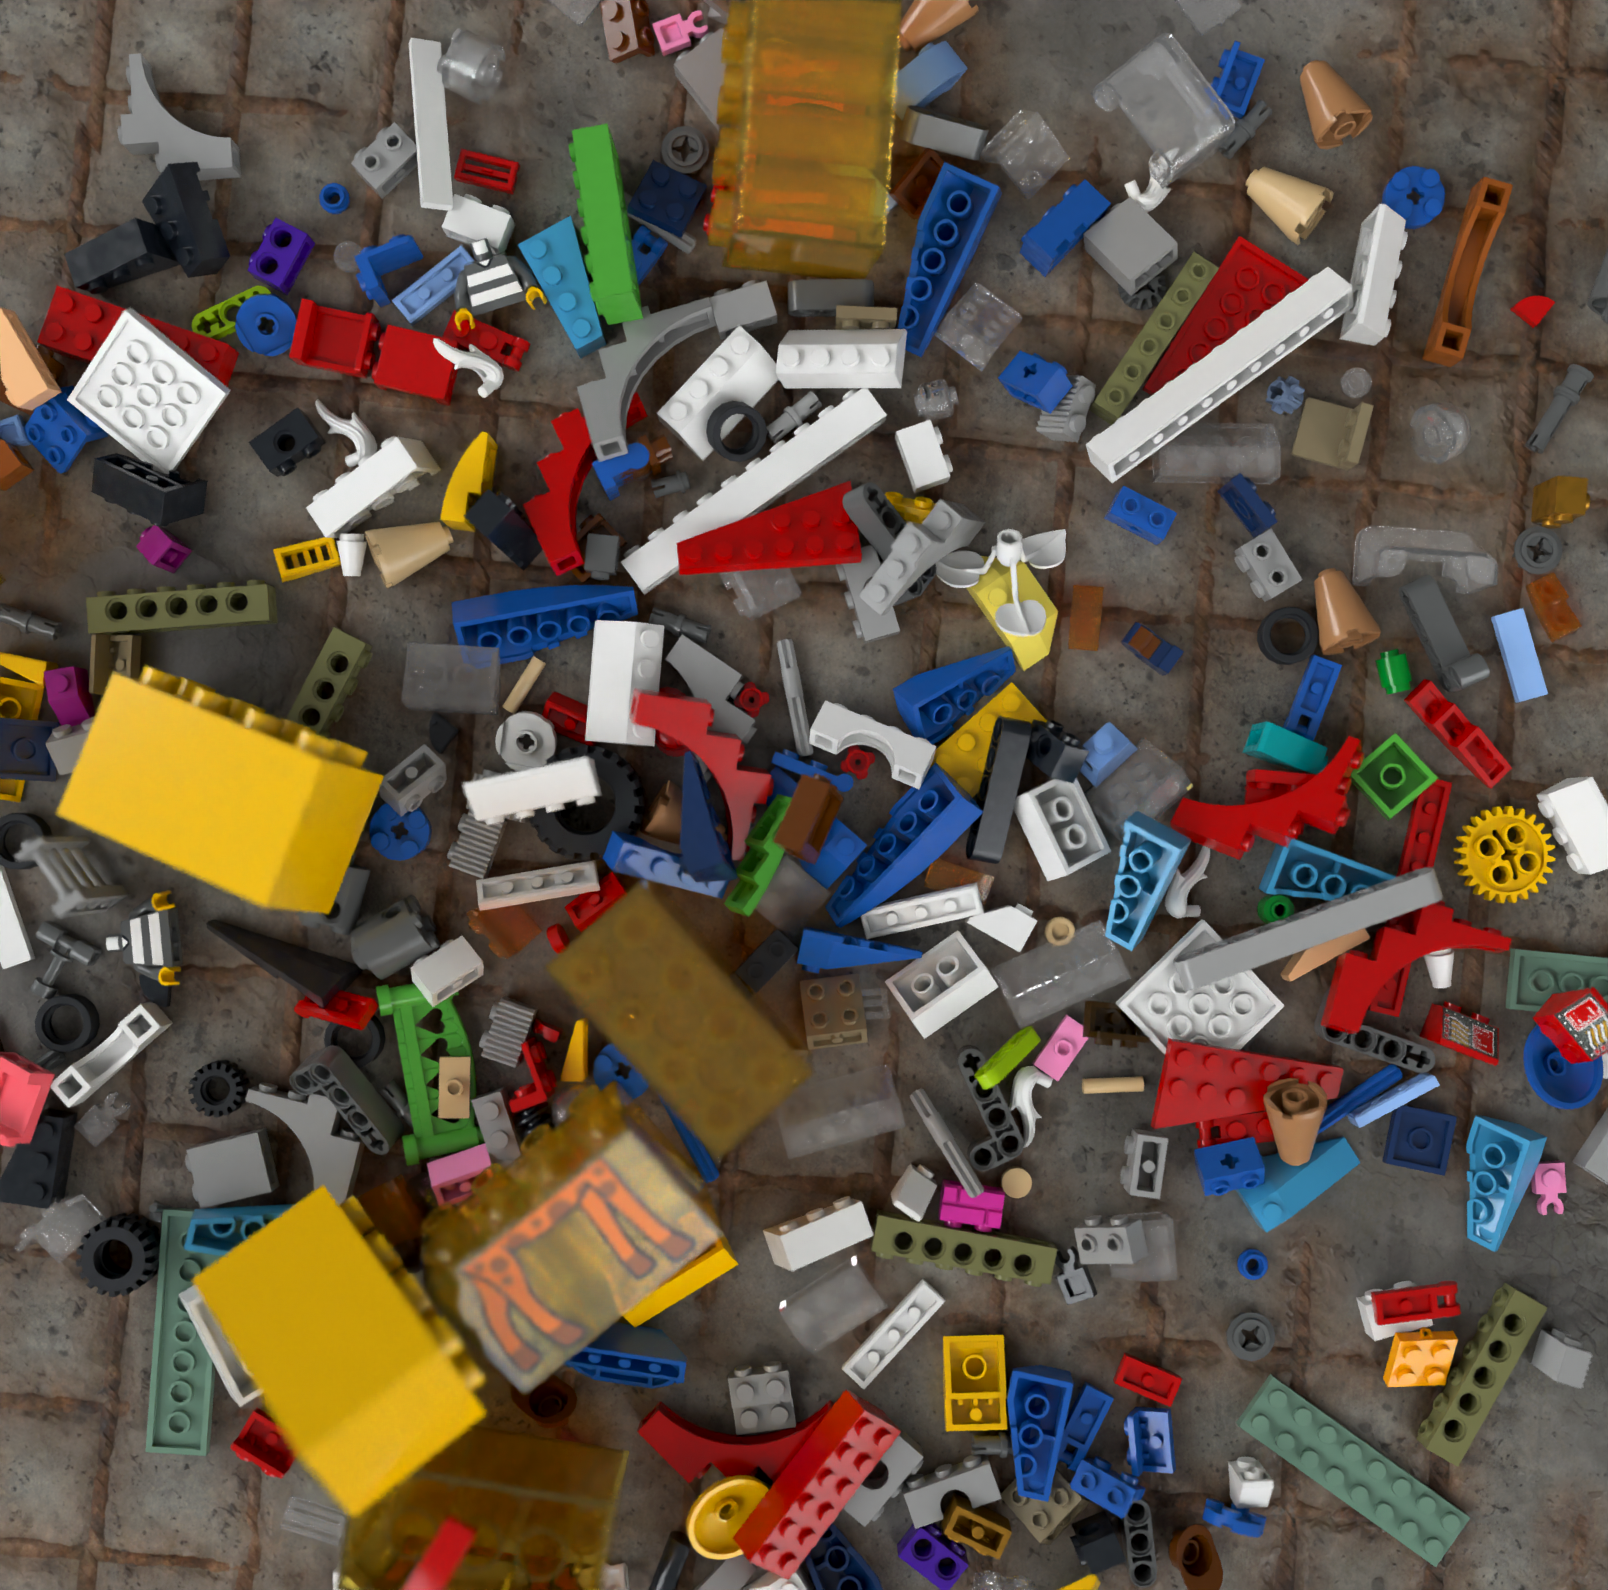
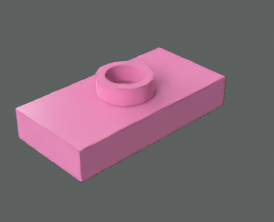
M1066 1014L1032 1064L1056 1081H1059L1088 1040V1037H1083V1026Z

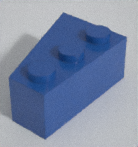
M1086 179L1078 186L1073 184L1062 196L1063 200L1056 207L1054 205L1050 207L1043 215L1042 220L1035 227L1030 228L1021 239L1023 245L1020 254L1044 277L1083 239V233L1095 221H1100L1106 215L1111 205Z

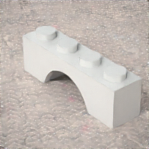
M826 700L810 729L809 744L835 755L853 745H867L878 749L886 756L891 765L892 778L917 789H920L933 762L936 746L924 738L913 737L903 733L901 729L895 726H886L868 715L857 714L848 710L842 704H833Z
M152 1001L140 1004L118 1023L117 1029L102 1044L72 1064L52 1081L51 1089L68 1108L83 1103L173 1024L172 1021Z

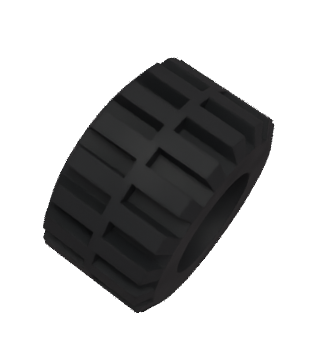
M120 1213L93 1226L88 1230L89 1233L82 1237L81 1242L83 1245L77 1248L76 1253L81 1255V1258L76 1260L77 1267H82L83 1271L79 1275L81 1279L86 1277L89 1280L86 1285L90 1289L96 1286L98 1294L104 1295L109 1291V1297H116L119 1294L124 1296L137 1290L157 1274L161 1236H156L155 1232L159 1229L155 1225L152 1227L147 1225L150 1220L146 1217L138 1220L139 1214L131 1213L126 1216V1213ZM112 1239L120 1240L130 1248L133 1255L131 1269L120 1268L111 1260L109 1245Z

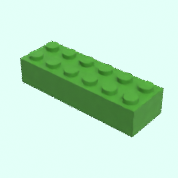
M608 123L572 130L573 143H569L571 160L575 162L576 171H573V179L576 190H579L580 198L577 199L579 215L581 218L583 217L585 225L581 227L584 245H587L589 253L585 255L588 273H591L593 280L592 283H589L592 301L596 302L598 314L604 315L608 325L644 319L619 155Z

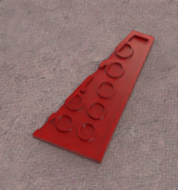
M1239 236L1142 390L1152 396L1162 389L1167 382L1177 378L1192 364L1203 359L1215 347L1222 345L1241 328L1248 326L1260 317L1264 311L1271 309L1282 301L1287 294L1297 290L1309 279Z
M851 480L678 542L679 575L861 563L862 553L858 527L843 507L844 494L852 490Z
M1169 1038L1151 1127L1159 1129L1266 1110L1264 1093H1267V1087L1282 1079L1296 1078L1298 1083L1308 1085V1081L1314 1082L1323 1088L1327 1095V1100L1338 1098L1344 1069L1337 1065Z

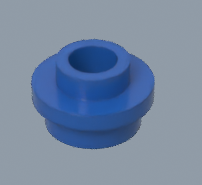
M331 183L322 188L319 201L323 209L328 213L340 214L348 208L350 196L344 186ZM333 196H340V200L336 204L331 203V198Z
M1247 1249L1239 1255L1237 1267L1245 1278L1256 1280L1263 1277L1267 1272L1268 1261L1261 1251ZM1250 1259H1256L1257 1263L1254 1268L1247 1267Z

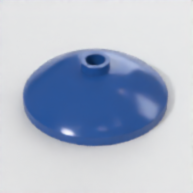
M1539 1025L1533 1028L1524 1046L1523 1061L1527 1079L1535 1093L1547 1104L1559 1109H1577L1587 1105L1597 1095L1602 1084V1055L1590 1062L1571 1064L1562 1057L1560 1050L1542 1033Z

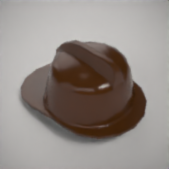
M536 1368L526 1375L518 1374L511 1383L510 1395L513 1403L539 1426L548 1429L568 1424L569 1416L572 1415L577 1405V1396L573 1388L553 1373L543 1368Z
M1200 1524L1190 1525L1185 1530H1174L1168 1549L1169 1559L1172 1565L1180 1571L1187 1589L1220 1590L1223 1582V1569L1209 1530Z

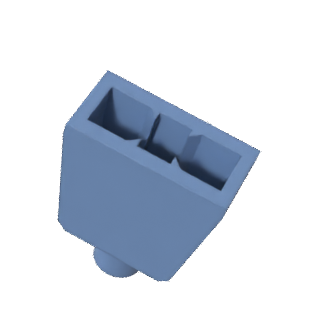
M1109 721L1082 745L1089 752L1080 772L1097 787L1138 748Z

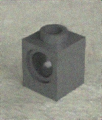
M588 533L584 570L587 573H591V578L609 580V575L617 576L621 543L618 536Z

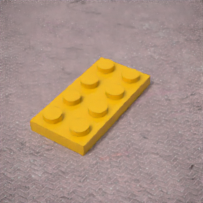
M1011 682L936 749L930 768L936 762L973 797L979 792L993 728L997 718L1004 716L1029 721L1031 724L1034 719L1046 722V719Z

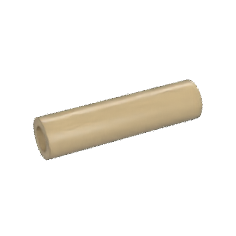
M534 656L532 657L502 707L516 714L546 663Z
M1143 1076L1082 1079L1083 1094L1144 1091Z

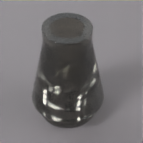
M420 1173L407 1180L408 1188L406 1192L421 1212L424 1220L438 1217L441 1211L431 1186L429 1173Z

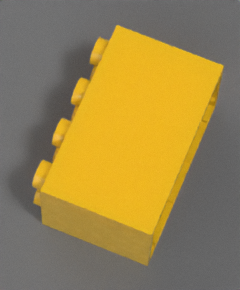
M146 665L139 680L113 673L57 815L264 907L329 914L384 778L383 775L362 767L368 752L336 739L330 740L315 734L316 730L285 718L278 719L265 713V709L237 698H227L215 693L216 689L182 676L178 678Z
M322 1185L195 1276L192 1281L299 1457L347 1513L354 1518L486 1414L472 1394V1391L486 1380L443 1317L439 1316L433 1307L430 1308L433 1306L413 1276L403 1267L389 1277L392 1272L403 1264L383 1235L374 1229L364 1238H361V1235L372 1228L374 1224L356 1198L352 1195L338 1205L325 1186Z

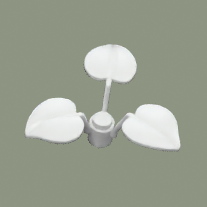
M1065 529L1050 531L1022 539V535L1016 530H1003L997 536V546L991 547V554L986 563H984L983 558L978 553L955 551L947 554L935 563L936 575L949 586L956 588L972 587L979 582V574L984 575L987 573L995 556H997V559L1003 566L1011 567L1014 604H1004L997 609L995 613L996 624L1002 631L1012 635H1036L1045 626L1046 612L1043 606L1035 600L1019 602L1016 564L1021 559L1024 563L1029 561L1031 566L1038 569L1053 568L1060 565L1066 555Z

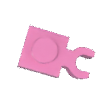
M702 11L692 12L685 21L682 20L679 13L652 24L663 56L691 46L689 37L702 38L709 33L707 25L700 28L694 26L697 21L703 19Z
M1560 1160L1539 1162L1531 1179L1532 1192L1541 1194L1536 1205L1537 1211L1542 1215H1547V1205L1553 1203L1554 1212L1563 1214L1564 1205L1558 1199V1193H1567L1565 1163Z

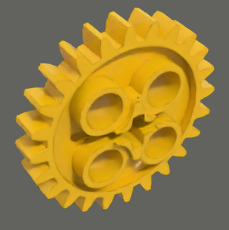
M1500 806L1492 807V814L1489 810H1481V818L1477 816L1470 817L1473 826H1462V829L1467 833L1466 836L1456 837L1459 842L1463 843L1462 847L1453 849V851L1461 854V858L1455 860L1454 864H1462L1464 867L1457 873L1458 876H1468L1464 885H1476L1473 894L1481 895L1484 892V900L1491 901L1495 897L1496 903H1504L1506 899L1509 903H1516L1517 896L1520 899L1527 900V890L1531 893H1538L1539 890L1536 883L1547 884L1546 879L1542 876L1543 873H1553V870L1546 866L1547 862L1556 860V858L1548 856L1547 852L1553 850L1555 845H1546L1545 842L1552 836L1551 833L1542 834L1540 831L1544 828L1545 824H1533L1536 815L1529 814L1524 817L1525 809H1517L1514 812L1513 806H1505L1502 811ZM1511 827L1516 831V838L1513 842H1510L1507 837V832ZM1493 830L1496 831V834H1495L1496 838H1495V837L1493 836V834H1492V831H1493ZM1484 839L1489 844V850L1485 855L1480 851V843ZM1504 850H1507L1508 854L1504 856L1505 860H1502L1501 855L1505 853ZM1523 855H1526L1529 861L1526 869H1522L1520 866V859ZM1496 867H1499L1501 870V878L1498 882H1495L1492 876L1493 870ZM1513 872L1516 874L1515 879H1513Z

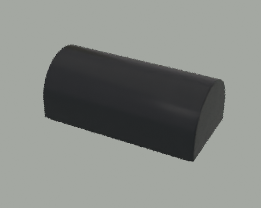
M680 1531L670 1532L648 1590L676 1589L692 1547L687 1534Z

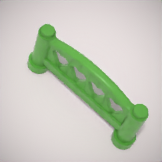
M414 983L391 988L388 987V984L376 986L380 1016L393 1014L413 1125L414 1134L402 1136L407 1166L419 1164L421 1159L463 1151L484 1144L480 1126L476 1127L474 1125L475 1111L472 1100L476 1097V1072L473 1053L466 1029L452 1000L453 996H457L459 993H454L432 1007ZM434 1008L442 1011L440 1021L445 1026L443 1032L439 1034L415 1026ZM439 1038L447 1040L448 1045L445 1050L450 1056H471L470 1118H460L455 1123L431 1115L439 1108V1090L426 1084L439 1073V1062L421 1056V1054Z

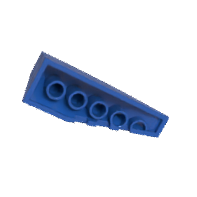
M946 162L942 166L918 220L917 235L911 256V266L906 281L904 302L901 307L897 328L906 329L907 331L905 350L921 358L965 275L1002 195L999 186Z
M569 585L539 587L452 602L453 626L466 670L526 660L535 656L534 652L546 647L551 650L560 646L561 641L574 636L578 639L588 635L587 632L595 626V620L623 621L638 615L634 589L628 586Z
M936 762L928 770L920 789L911 787L889 812L892 817L884 829L878 828L873 836L876 840L867 854L861 853L856 861V870L852 876L847 875L825 906L838 927L842 928L867 913L916 878L940 857L983 813L970 794Z

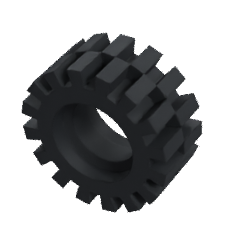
M218 1060L202 1066L201 1069L194 1073L195 1077L191 1078L189 1084H192V1088L188 1089V1094H193L194 1097L190 1099L191 1103H197L198 1107L196 1110L198 1112L205 1111L204 1115L208 1117L214 1115V1118L221 1117L236 1111L241 1107V1104L245 1103V1095L248 1093V1089H250L246 1088L249 1079H244L243 1074L246 1072L243 1069L238 1070L237 1067L239 1065L236 1063L229 1064L228 1060ZM215 1077L225 1079L230 1086L229 1095L224 1100H217L209 1093V1083Z

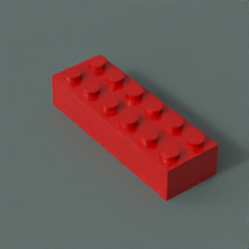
M57 285L37 343L52 352L90 365L126 309ZM140 314L228 387L239 355L234 348L227 343Z
M847 1389L843 1392L734 1535L733 1540L749 1562L787 1580L790 1579L900 1434L901 1430L883 1410Z

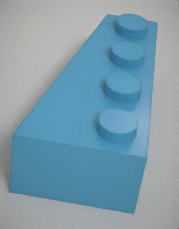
M569 216L521 242L518 246L581 359L605 346L606 341L596 304L591 298L590 281L572 217Z
M1136 811L1125 820L1124 841L1120 848L1119 869L1115 876L1114 897L1111 900L1105 937L1130 951L1143 940L1191 841L1190 838L1139 811Z
M1292 839L1288 848L1276 843L1258 889L1266 894H1282L1332 901L1397 876L1304 841Z
M296 1204L195 1209L190 1221L184 1250L225 1256Z

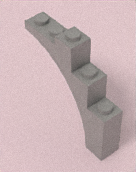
M709 297L650 314L648 305L642 307L644 319L622 322L627 339L626 342L598 350L606 378L577 386L591 441L599 462L629 453L626 440L627 413L634 392L643 376L654 363L676 344L698 332L716 326Z

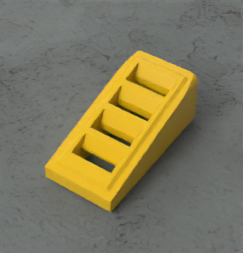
M323 537L273 549L282 582L298 579L341 565L334 538ZM325 545L327 547V551L330 557V560L324 561L323 554L320 548ZM313 549L315 550L316 557L318 560V563L312 564V560L309 554V550ZM303 553L306 565L300 567L297 554ZM291 556L294 568L288 570L285 558Z
M0 652V665L43 686H46L43 671L58 669L59 666L53 662Z
M580 1018L575 1024L560 1081L583 1082L588 1077L587 1018Z

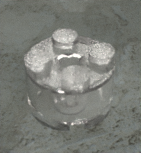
M457 29L453 33L451 45L446 55L441 56L438 61L437 72L442 74V82L446 89L480 105L482 104L480 100L485 99L488 101L499 86L503 75L499 65L500 60L505 62V52L501 46L469 30Z

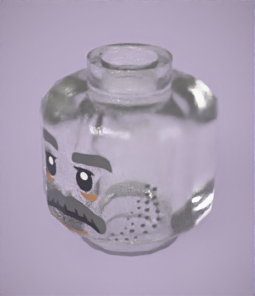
M944 379L921 384L917 388V393L913 394L918 416L924 417L926 421L931 420L933 422L952 416L954 413L953 405L959 404L955 386L949 387Z

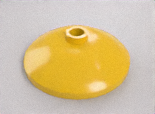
M744 1475L728 1477L708 1487L694 1502L687 1518V1535L693 1548L702 1556L716 1560L729 1559L743 1554L733 1540V1537L769 1491L768 1487L759 1479Z

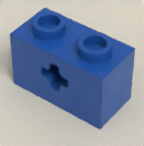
M1021 350L998 377L1012 397L1050 414L1073 386L1066 377L1067 370L1061 364L1055 361L1051 364L1037 353L1030 355Z
M1122 486L1116 493L1104 519L1158 545L1164 540L1177 513Z
M1254 1137L1194 1149L1195 1167L1205 1196L1213 1194L1219 1196L1232 1190L1241 1188L1253 1189L1260 1184H1265V1167Z

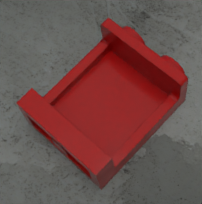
M301 298L289 357L298 365L367 379L368 371H372L375 363V354L372 352L375 341L378 342L380 339L381 324H379V320L373 313L367 312L366 315L318 306L313 300Z
M387 325L386 333H382L380 336L379 350L381 354L379 362H375L373 365L372 379L374 384L381 390L386 391L389 388L435 399L439 404L450 406L458 369L455 370V364L444 358L436 350L433 340L434 338L440 339L463 351V347L456 340Z

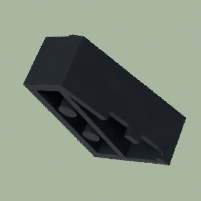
M198 162L168 164L142 200L147 212L188 278L217 274L230 258L218 219H212L206 202L211 200L208 190L203 191L197 173L201 170Z
M134 218L64 254L75 288L89 291L91 294H101L109 288L180 265L156 224Z
M118 453L94 458L91 492L103 497L106 502L117 504L127 509V512L130 514L144 517L150 520L151 524L161 527L168 526L169 523L204 514L207 480L198 478L195 482L181 479L180 472L170 470L169 475L153 470V464Z
M488 489L464 515L470 523L523 571L543 550L535 531L520 518L523 513L501 491L495 495Z
M49 1108L41 1112L31 1143L17 1145L0 1178V1202L51 1209L64 1202L78 1113Z

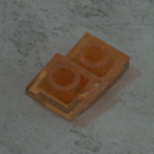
M1554 572L1525 587L1533 609L1552 643L1582 627L1566 602L1569 595Z
M1073 586L1068 649L1098 651L1104 587Z
M937 858L930 865L924 886L940 891L977 882L982 905H985L995 877Z

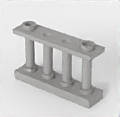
M34 836L21 845L23 850L14 855L17 861L35 860L60 894L58 899L60 901L51 907L58 918L106 912L130 895L123 885H106L81 849L91 842L88 836Z

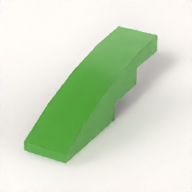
M777 794L744 842L751 849L736 869L737 875L741 880L724 902V905L730 911L750 917L765 893L784 854V850L777 846L773 840L790 804L791 797Z

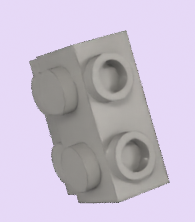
M771 1361L765 1363L764 1367L752 1368L750 1365L735 1367L734 1371L729 1372L728 1383L736 1435L796 1427L788 1364H781L780 1361Z

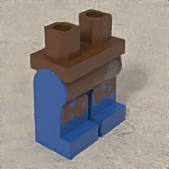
M645 434L637 438L638 443L627 445L628 454L601 462L599 460L592 462L595 473L609 501L620 496L619 487L634 479H646L651 472L653 476L662 473L660 465L674 459L672 449L664 434L650 441Z

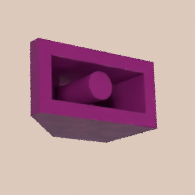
M155 525L143 531L140 536V542L136 546L152 565L173 574L192 552L188 546L166 528Z
M72 666L43 671L48 701L61 725L70 724L73 727L82 724L86 719L95 717L92 695L89 693L87 669Z

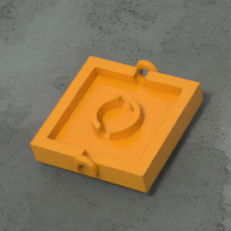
M1426 1327L1420 1328L1419 1332L1395 1333L1383 1376L1387 1387L1445 1385L1458 1342L1453 1331H1431Z

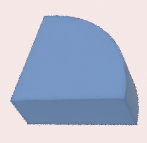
M17 414L0 420V438L17 446L32 445L24 430L25 422L21 415Z

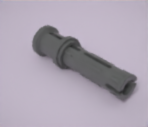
M1576 364L1569 365L1567 368L1568 374L1561 386H1556L1553 391L1554 399L1525 444L1529 450L1539 454L1544 452L1548 442L1570 407L1578 404L1581 399L1580 393L1585 385L1593 380L1594 375L1588 369Z

